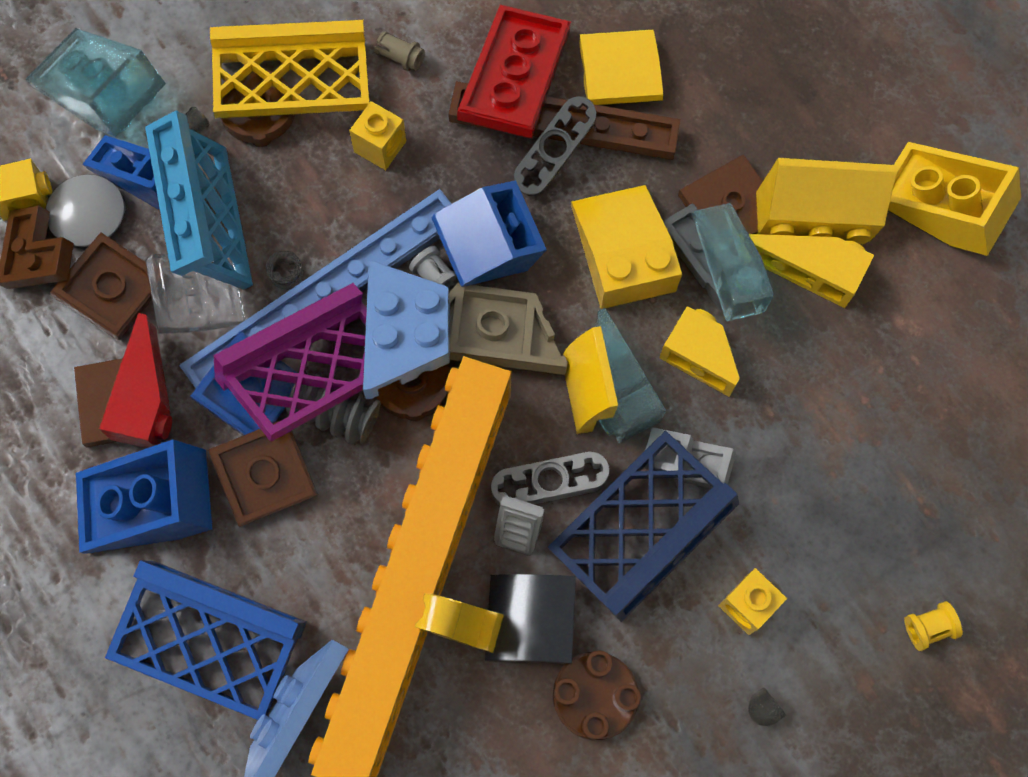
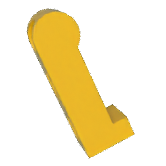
M424 594L425 609L422 618L415 624L416 628L493 653L503 614L436 594Z

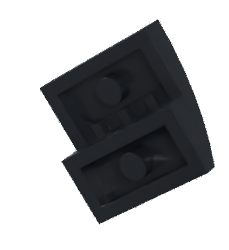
M539 574L491 575L488 610L503 614L504 616L493 653L485 652V661L571 665L576 576Z

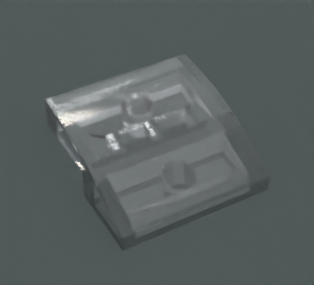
M151 254L146 260L158 334L216 330L238 326L246 320L238 287L195 271L183 276L172 273L168 254ZM228 257V258H227L228 261L230 262V264L232 265V267L235 269V265L232 263V261H231L230 258Z

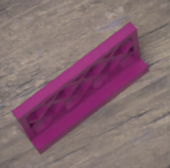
M354 283L213 355L215 380L223 390L229 389L270 442L363 390L365 350L363 359L339 355L342 343L365 346L364 335L344 332L347 324L359 318L366 325L367 307L362 303L363 293ZM319 339L336 342L334 354L310 351L311 345ZM286 357L302 360L299 373L276 370L277 362ZM307 362L331 365L329 378L306 375ZM337 366L360 370L359 377L351 382L334 379ZM250 376L267 379L263 393L245 390L239 382ZM273 380L295 383L296 388L293 398L270 394ZM302 385L326 389L325 396L317 401L299 399ZM267 404L291 408L289 417L273 425L265 415Z

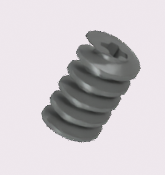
M318 372L314 376L323 377V374ZM294 384L289 397L293 398L296 384ZM302 385L299 399L317 401L325 396L326 389ZM362 392L354 401L348 398L307 421L306 424H311L315 421L316 427L321 431H325L330 427L331 435L336 438L345 434V441L348 444H356L359 440L360 444H363L375 426L381 401L376 399L367 408L365 407V395ZM286 407L287 414L289 415L291 408Z

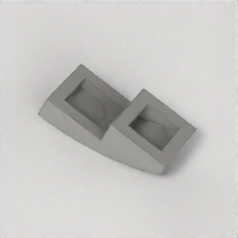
M652 427L646 449L665 430ZM666 430L723 484L726 483L728 485L736 456L733 448L694 441L691 435ZM667 445L654 457V471L678 470V455ZM684 462V470H693ZM649 463L644 467L645 469L649 470ZM684 478V482L712 488L703 478Z

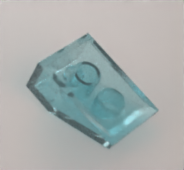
M77 28L25 79L29 85L94 129L114 137L130 126L132 119L156 98V94L166 84L142 50Z

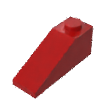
M138 313L99 430L110 440L149 448L161 444L162 440L168 438L172 427V417L170 416L171 412L157 330L146 314Z

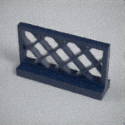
M665 430L548 548L622 622L739 505L738 494L729 485L723 484ZM667 445L678 455V470L654 471V457ZM684 462L693 470H684ZM649 463V471H641ZM678 478V499L654 500V479ZM684 478H703L712 487L701 499H684ZM632 479H649V500H625V486ZM619 493V500H612ZM693 506V507L684 515V507ZM649 507V529H625V508ZM654 507H679V521L671 529H655ZM603 508H619V529L596 530V515ZM589 522V530H581ZM625 536H649V551L641 559H625ZM655 536H663V537L655 544ZM573 537H589V559H571L562 548ZM596 537H619V559H595ZM579 566H589V577ZM595 566H619V581L605 594L595 584ZM625 566H633V567L625 574Z

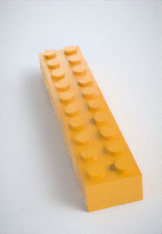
M465 356L462 358L459 369L452 367L445 385V391L448 392L445 407L438 405L432 419L431 429L435 431L431 446L424 444L418 457L416 468L420 469L418 482L416 485L410 483L404 495L402 508L406 509L403 523L402 525L395 524L389 536L387 549H390L391 553L387 566L380 565L374 577L372 590L376 591L375 600L372 608L364 607L358 621L356 632L361 633L356 651L349 649L341 669V675L346 676L341 693L334 692L325 712V719L330 720L324 738L319 736L316 738L310 752L308 763L314 765L311 775L315 777H378L428 634L427 631L415 627V624L422 618L424 613L423 597L425 593L439 596L442 594L511 397L512 371Z

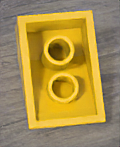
M908 142L894 164L896 165L897 173L888 211L949 246L988 256L1021 199L1019 167Z
M646 185L571 201V207L601 309L677 291L682 271L672 239Z

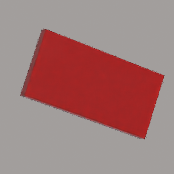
M500 5L458 108L457 120L532 139L570 32L571 21Z

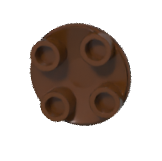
M601 650L583 653L572 658V664H565L558 673L553 688L554 707L561 722L572 733L589 740L609 739L624 731L634 719L641 700L637 682L630 669L618 658Z

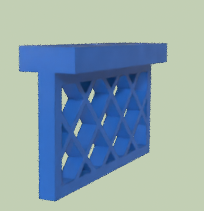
M140 560L133 576L137 578V581L105 658L256 720L263 714L268 715L274 700V693L282 680L297 639L301 638L307 621L156 561ZM146 589L159 594L165 608V612L147 620L140 607ZM170 599L182 604L173 608ZM192 607L199 611L205 627L184 636L176 613ZM209 615L220 618L221 620L212 623ZM134 617H136L138 624L131 627ZM168 617L177 640L157 648L148 625ZM230 622L238 626L244 643L224 652L215 628ZM140 629L149 652L137 658L121 653L127 635ZM248 630L260 634V636L251 639ZM207 632L216 656L196 664L187 641ZM266 638L284 644L277 662L263 668L253 644ZM179 645L188 668L173 674L165 670L159 653ZM247 648L256 671L235 680L226 656ZM152 658L154 666L144 662V660ZM219 661L228 684L213 690L204 686L198 669ZM274 669L268 681L265 672ZM191 673L193 681L185 679L182 676ZM258 676L265 692L259 708L245 703L237 686ZM230 689L233 698L221 692Z

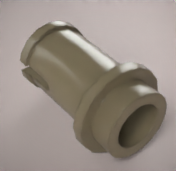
M386 31L379 35L376 43L381 44L382 47L375 46L374 50L377 55H382L402 64L403 69L406 71L411 69L416 71L420 68L425 57V50L420 48L418 42L408 43Z

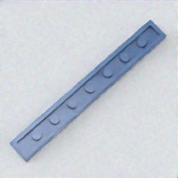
M440 189L179 366L193 386L197 388L214 365L213 355L226 349L239 331L249 337L351 283H354L363 292L368 288L369 262H377L396 269L439 240L440 237L431 217L434 213L452 203Z

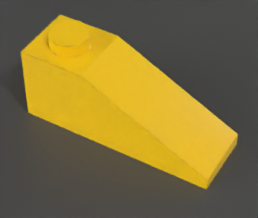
M749 234L739 255L843 308L847 306L855 295L874 257L873 254L865 251V248L859 243L845 241L839 237Z

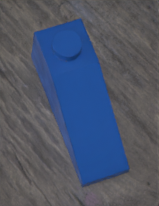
M105 135L82 165L91 172L109 180L114 185L160 210L149 149Z

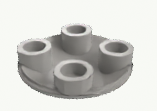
M96 175L76 176L60 184L51 194L46 206V210L50 212L48 227L56 238L64 237L73 242L74 246L88 248L100 232L107 237L114 234L122 222L126 211V203L118 188L109 180Z

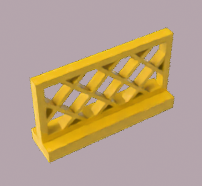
M363 20L210 27L213 112L215 118L365 110L369 104ZM358 56L359 59L348 70L336 62L339 57ZM317 58L321 61L310 72L298 64L301 59ZM279 60L283 63L272 74L259 65L263 61ZM241 62L244 66L231 76L222 69V63ZM328 67L341 76L330 87L318 79ZM290 69L302 77L291 89L279 81ZM252 71L264 79L253 91L241 83ZM350 82L361 90V97L344 98L337 92ZM310 84L322 92L316 100H305L299 94ZM272 86L284 94L277 102H266L260 97ZM233 88L245 96L238 104L223 105L222 98Z

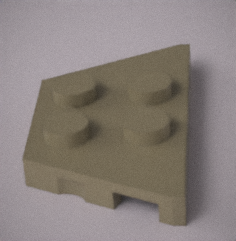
M457 283L450 291V360L462 361L463 356L493 366L565 375L567 360L565 355H560L554 341L555 333L549 321L543 316V307L536 293L477 285L461 287L460 283Z

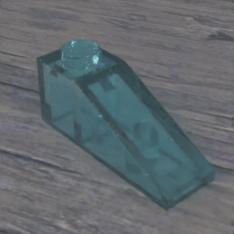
M727 203L693 211L692 216L725 320L731 321L764 313L774 294L763 260L732 204Z
M603 308L597 313L595 327L601 326L618 408L613 418L601 419L599 421L604 431L609 436L614 434L620 444L660 423L666 409L607 310Z

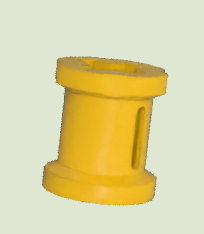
M947 601L938 603L937 609L918 616L912 613L904 617L906 631L912 644L918 651L926 650L929 648V644L948 637L958 639L963 635L960 619L955 609Z

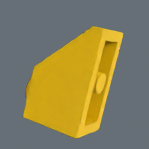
M687 306L665 342L659 358L730 397L740 377L724 327L716 322L715 317L709 312L702 309L694 310Z

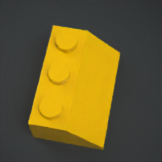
M778 158L756 191L757 234L839 237L843 240L857 242L860 245L868 243L885 226L897 173L896 165Z

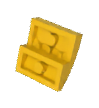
M654 30L580 34L586 98L594 105L663 101L660 61Z
M601 326L593 327L580 335L566 348L562 355H565L567 360L565 380L577 434L593 432L597 420L613 418L618 408Z

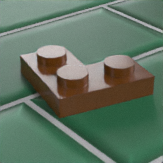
M33 206L9 211L0 259V286L6 289L68 280L74 243L64 237L45 240L50 216L48 210L40 206Z

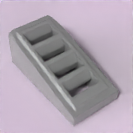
M508 496L502 497L494 535L495 544L526 555L533 554L542 527L543 507Z

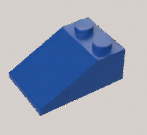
M173 439L76 473L79 553L88 554L179 540L212 530L205 449Z

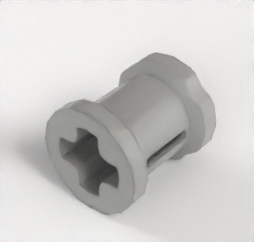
M436 246L424 249L411 261L409 270L413 274H419L421 278L447 286L450 292L459 283L455 272L451 271L439 257L440 250Z

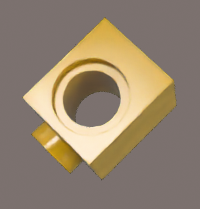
M370 101L349 130L354 153L384 170L389 167L406 143L404 120Z
M31 158L0 165V217L3 221L8 220L9 211L33 206H40L46 209L47 195L52 194L51 182L46 171L40 172Z
M754 568L718 606L748 635H751L772 616L787 598Z

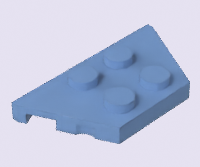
M369 262L363 379L365 399L379 396L378 389L397 380H400L403 385L416 379L422 372L433 371L450 363V295L447 286L377 262Z
M331 640L301 664L292 676L286 675L281 680L273 696L277 700L269 716L263 714L258 719L251 732L250 738L254 741L250 746L244 777L276 776L347 653L348 648L335 640Z

